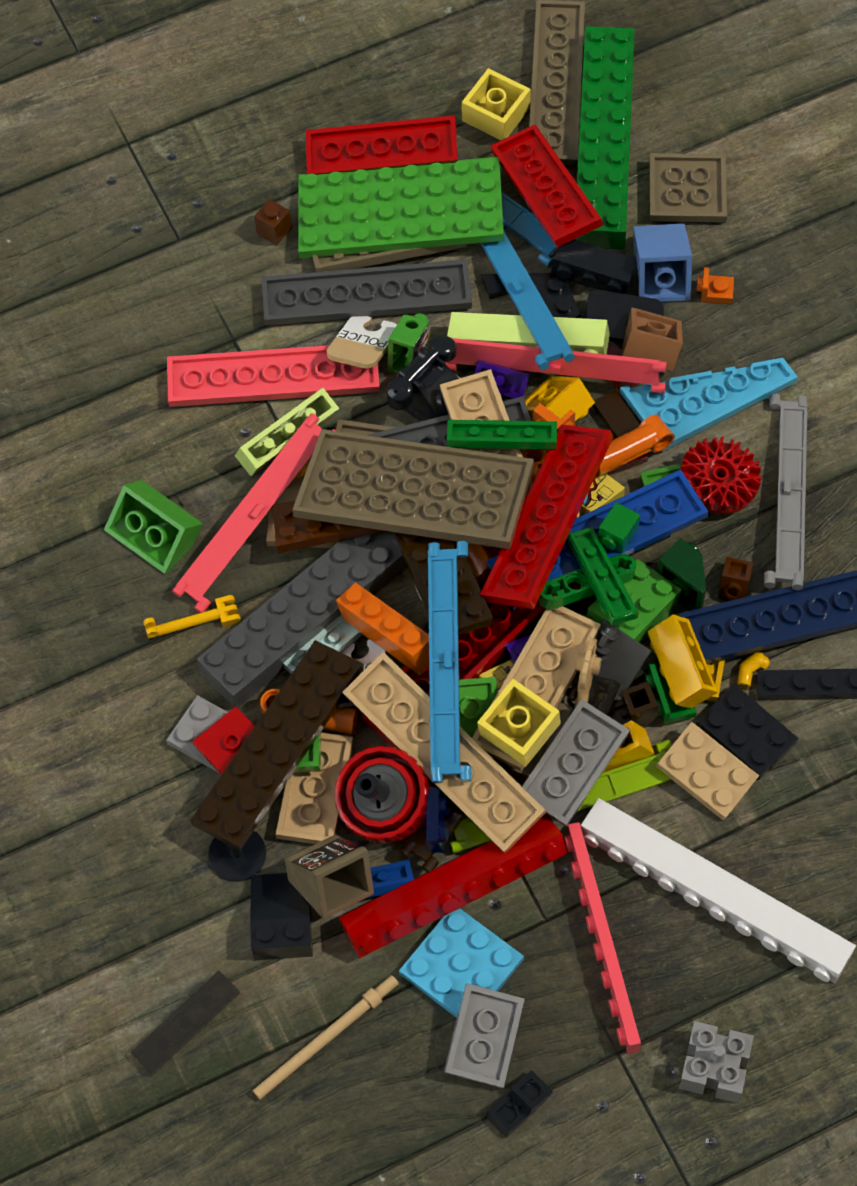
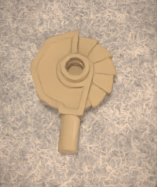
M589 637L585 653H579L575 670L580 671L575 708L581 699L588 702L593 674L598 675L602 658L597 657V654H595L597 639Z

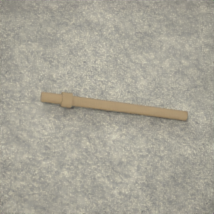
M391 975L375 989L370 988L362 995L363 999L253 1089L252 1091L259 1100L262 1099L370 1008L375 1009L383 1002L382 998L399 985L395 977Z

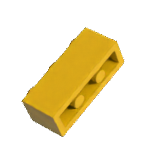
M672 615L647 631L651 640V649L657 655L660 663V672L667 680L670 688L669 695L676 705L692 709L718 693L689 619Z

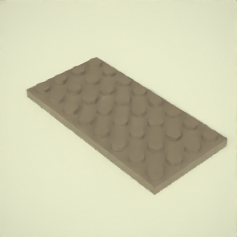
M321 429L292 509L293 517L510 549L533 472L534 459Z

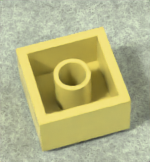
M488 68L462 101V121L499 140H503L509 137L530 109L531 89Z
M512 679L477 724L479 734L526 767L561 724L559 710Z

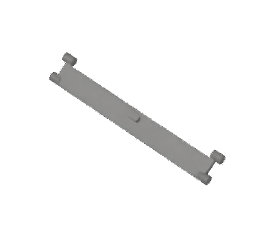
M779 394L770 395V409L774 411L780 410L776 564L775 572L766 571L764 573V586L766 588H774L775 582L792 583V589L794 590L803 589L808 404L807 397L803 395L797 397V402L782 401Z

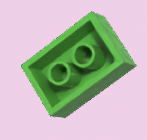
M636 559L635 575L632 580L624 583V586L639 612L638 618L614 626L642 644L649 637L647 631L664 621L676 609L682 589L639 559ZM597 599L588 608L586 618L602 624L604 620L609 622Z

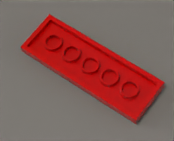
M455 115L305 130L307 174L319 175L332 172H353L359 169L376 170L383 167L399 168L408 165L421 166L431 165L432 163H455L458 161Z
M536 124L491 145L493 155L498 157L500 165L556 248L603 226L602 218Z

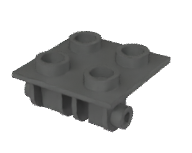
M604 620L601 624V630L596 637L597 647L595 652L597 657L602 658L599 674H593V678L622 698L621 691L629 688L651 650L616 626L611 625L607 620Z

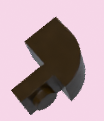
M648 681L622 690V700L596 708L621 725L632 720L643 728L653 722L658 716V704Z

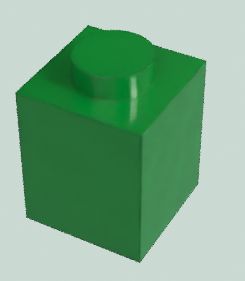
M616 502L599 527L598 538L601 544L609 550L623 553L639 529L640 515Z

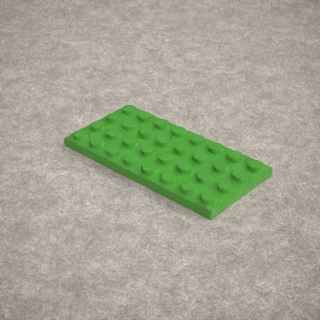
M498 157L458 160L455 163L408 165L399 168L383 167L376 170L359 169L353 172H332L319 175L299 174L298 252L300 259L313 258L312 255L324 257L340 253L347 255L359 254V252L370 253L504 241L501 172Z

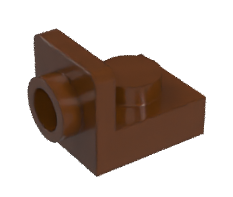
M726 557L718 597L727 600L745 598L754 562Z

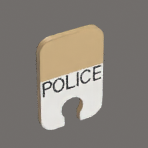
M351 317L328 347L327 358L360 368H373L387 351L388 339L397 324L384 320L381 323V329L368 331L364 328L370 325L372 317Z

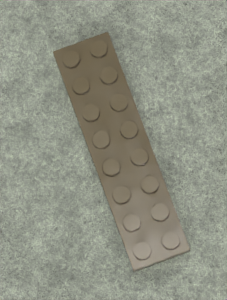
M536 0L529 127L536 124L564 165L578 166L585 1Z

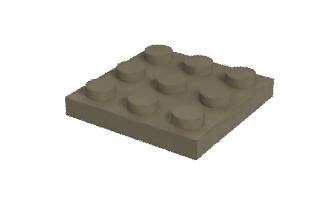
M650 153V221L726 223V154Z

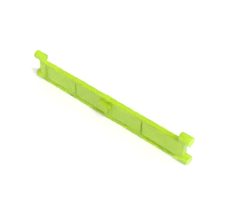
M670 740L655 744L657 755L603 772L576 813L592 808L598 798L605 802H610L672 781V779L656 767L658 762L671 748ZM470 818L462 820L453 831L456 841L451 842L450 847L454 854L489 843L492 840Z

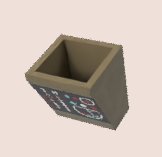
M333 835L285 859L289 882L323 919L374 894L368 850L338 835Z

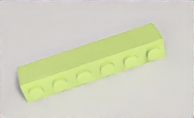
M451 312L448 337L538 347L521 315ZM553 317L572 351L607 354L610 336L607 320Z

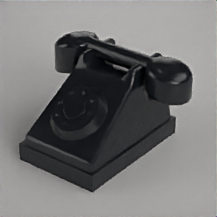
M446 335L434 337L430 342V351L422 347L419 354L403 370L398 371L397 378L389 382L386 390L387 402L392 409L404 410L420 422L449 415L440 391V384L459 379L445 363L453 360L457 354V345L451 337Z

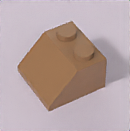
M632 307L622 345V356L667 362L666 370L673 371L683 345L682 321Z

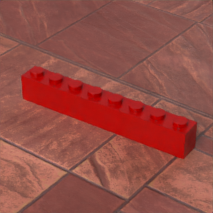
M545 814L506 853L491 841L340 916L339 919L346 938L360 959L568 854L562 833L549 816Z

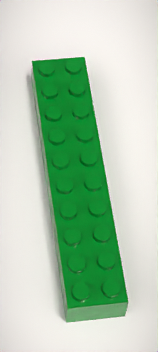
M585 26L577 184L602 218L603 226L576 238V240L605 249L625 250L635 28Z

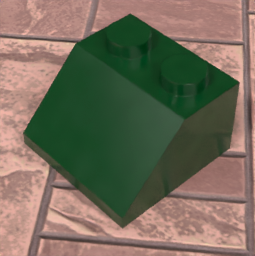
M680 538L659 559L657 572L682 589L678 603L691 611L703 608L706 583L703 558L699 549L694 544L687 543Z

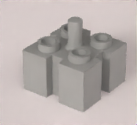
M694 1021L687 1054L694 1057L686 1056L679 1089L703 1095L704 1089L709 1088L716 1090L715 1098L739 1103L747 1072L744 1069H746L749 1061L754 1035L730 1030L727 1037L717 1034V1026Z

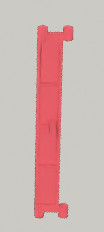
M452 338L457 345V354L453 360L445 362L452 371L457 370V364L477 366L478 360L520 371L650 384L651 392L665 394L666 383L659 382L660 372H666L667 362L654 359L572 351L575 357L571 362H566L564 358L548 362V369L540 370L535 361V357L538 354H542L539 347Z
M311 413L172 590L178 597L186 593L198 603L194 608L199 613L205 612L211 604L203 595L312 457L322 429L317 425L319 418L315 414Z

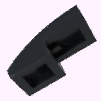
M531 1070L513 1085L509 1093L492 1106L485 1116L507 1138L552 1095L553 1091Z

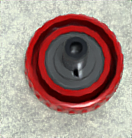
M392 746L369 747L362 752L356 753L341 769L335 784V806L341 820L357 836L378 844H396L399 841L409 839L426 822L425 819L430 815L434 804V787L431 784V780L425 775L422 766L418 765L417 760L413 756H409L407 752Z

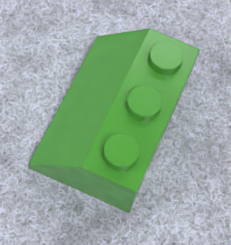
M143 480L123 485L104 531L166 574L193 546L203 523Z

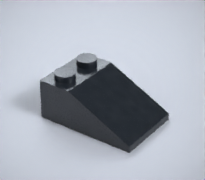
M287 873L251 875L250 928L251 950L254 961L313 957L311 905L289 882Z

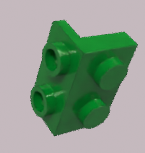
M654 663L649 664L647 675H644V681L649 682L658 704V716H661L663 725L696 717L697 711L695 707L691 709L676 705L669 695L670 688L667 680L661 674L660 668L656 669Z

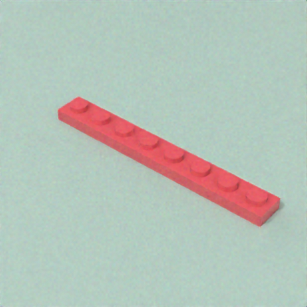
M580 822L568 824L567 835L563 836L567 853L572 852L575 861L571 862L574 879H580L582 889H578L581 905L588 908L589 916H586L588 931L590 934L594 933L597 943L593 944L597 961H602L605 971L601 972L603 986L605 989L610 988L612 999L609 1000L612 1017H618L620 1027L616 1028L620 1046H626L627 1054L640 1051L641 1041Z

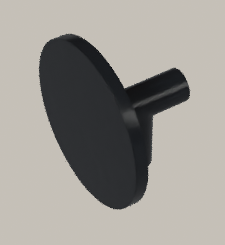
M253 831L240 851L214 837L209 847L208 856L210 865L218 876L228 881L241 882L250 879L251 875L259 873L265 864L267 853L263 839L256 831Z

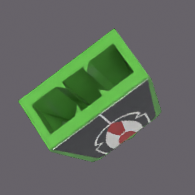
M421 313L415 314L414 317L410 315L402 316L388 339L387 372L397 375L399 370H403L419 354L422 347L427 348L429 325L427 316Z

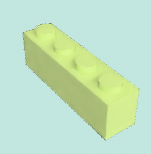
M321 388L241 446L235 457L252 477L278 456L277 454L281 452L311 413L319 418L317 425L320 427L336 414L339 407L325 389Z

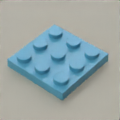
M459 908L445 915L402 966L399 974L457 1018L466 983L499 991L522 963L524 956Z

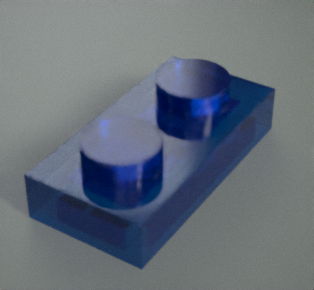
M429 787L427 795L426 842L432 853L443 852V843L448 841L447 824H444V815H448L449 811L448 799L443 797L439 787Z

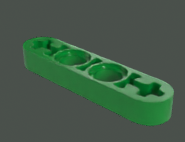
M621 554L610 558L623 584L633 579L636 561L631 556ZM578 569L547 581L538 599V603L542 607L552 610L594 595V592L582 569ZM573 582L578 583L582 586V588L579 590H573L568 586V584Z

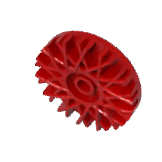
M713 437L712 441L707 443V438H704L703 442L698 441L695 448L691 446L689 451L686 452L680 466L681 471L708 512L728 514L744 509L754 500L761 484L762 476H760L761 467L758 466L759 461H753L754 453H749V448H746L745 451L740 449L741 442L734 445V440L731 439L728 444L723 442L724 437H721L719 441L716 437Z

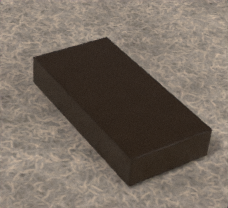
M616 390L594 400L593 408L607 428L611 430L615 439L639 427V422Z

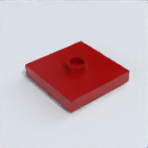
M235 706L193 740L192 743L222 775L255 726Z

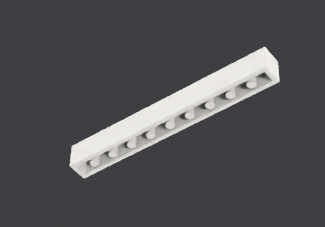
M598 798L581 824L585 843L593 848L600 847L607 851V854L617 862L624 861L631 865L633 870L643 877L650 876L657 880L663 889L670 892L676 891L683 895V898L689 904L696 907L700 905L707 909L715 919L719 921L726 920L733 924L735 929L745 936L752 935L759 939L765 948L771 951L778 950L785 954L791 963L800 967L804 965L814 971V975L822 981H831L836 984L853 955L856 947L855 944Z

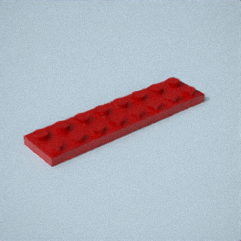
M561 424L557 432L556 450L549 449L523 503L511 548L501 549L480 593V596L484 597L486 602L528 609L535 608L612 442L613 435L611 430Z

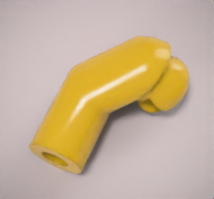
M757 652L741 662L737 686L740 689H750L753 672L757 669H767L770 664L769 658L764 656L763 653Z

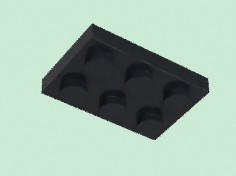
M735 684L696 721V726L759 775L757 779L759 780L798 742L797 736Z

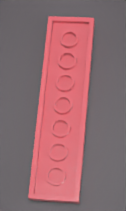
M330 345L167 357L169 407L305 398L312 396L321 388H324L329 396L380 392L378 363L375 367L366 369L332 361L327 358V349Z

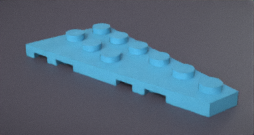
M784 358L752 363L749 367L738 369L735 366L725 368V371L712 373L707 371L674 377L670 381L661 382L666 383L665 394L651 392L650 384H643V386L630 388V386L620 387V394L641 423L652 415H658L675 435L673 442L666 449L662 450L663 452L770 397V395L797 383L798 377Z

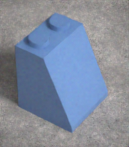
M685 223L633 226L634 258H636L635 272L638 296L657 299L660 302L691 300L692 253Z

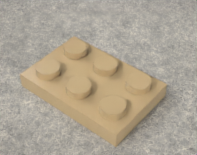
M693 722L687 726L656 765L660 771L723 821L759 777L757 773Z

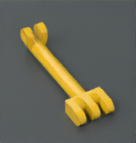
M233 595L215 599L216 609L160 625L155 624L154 618H147L143 622L148 639L221 619L223 627L237 624L241 621L239 614H236L238 608L234 604L235 598Z

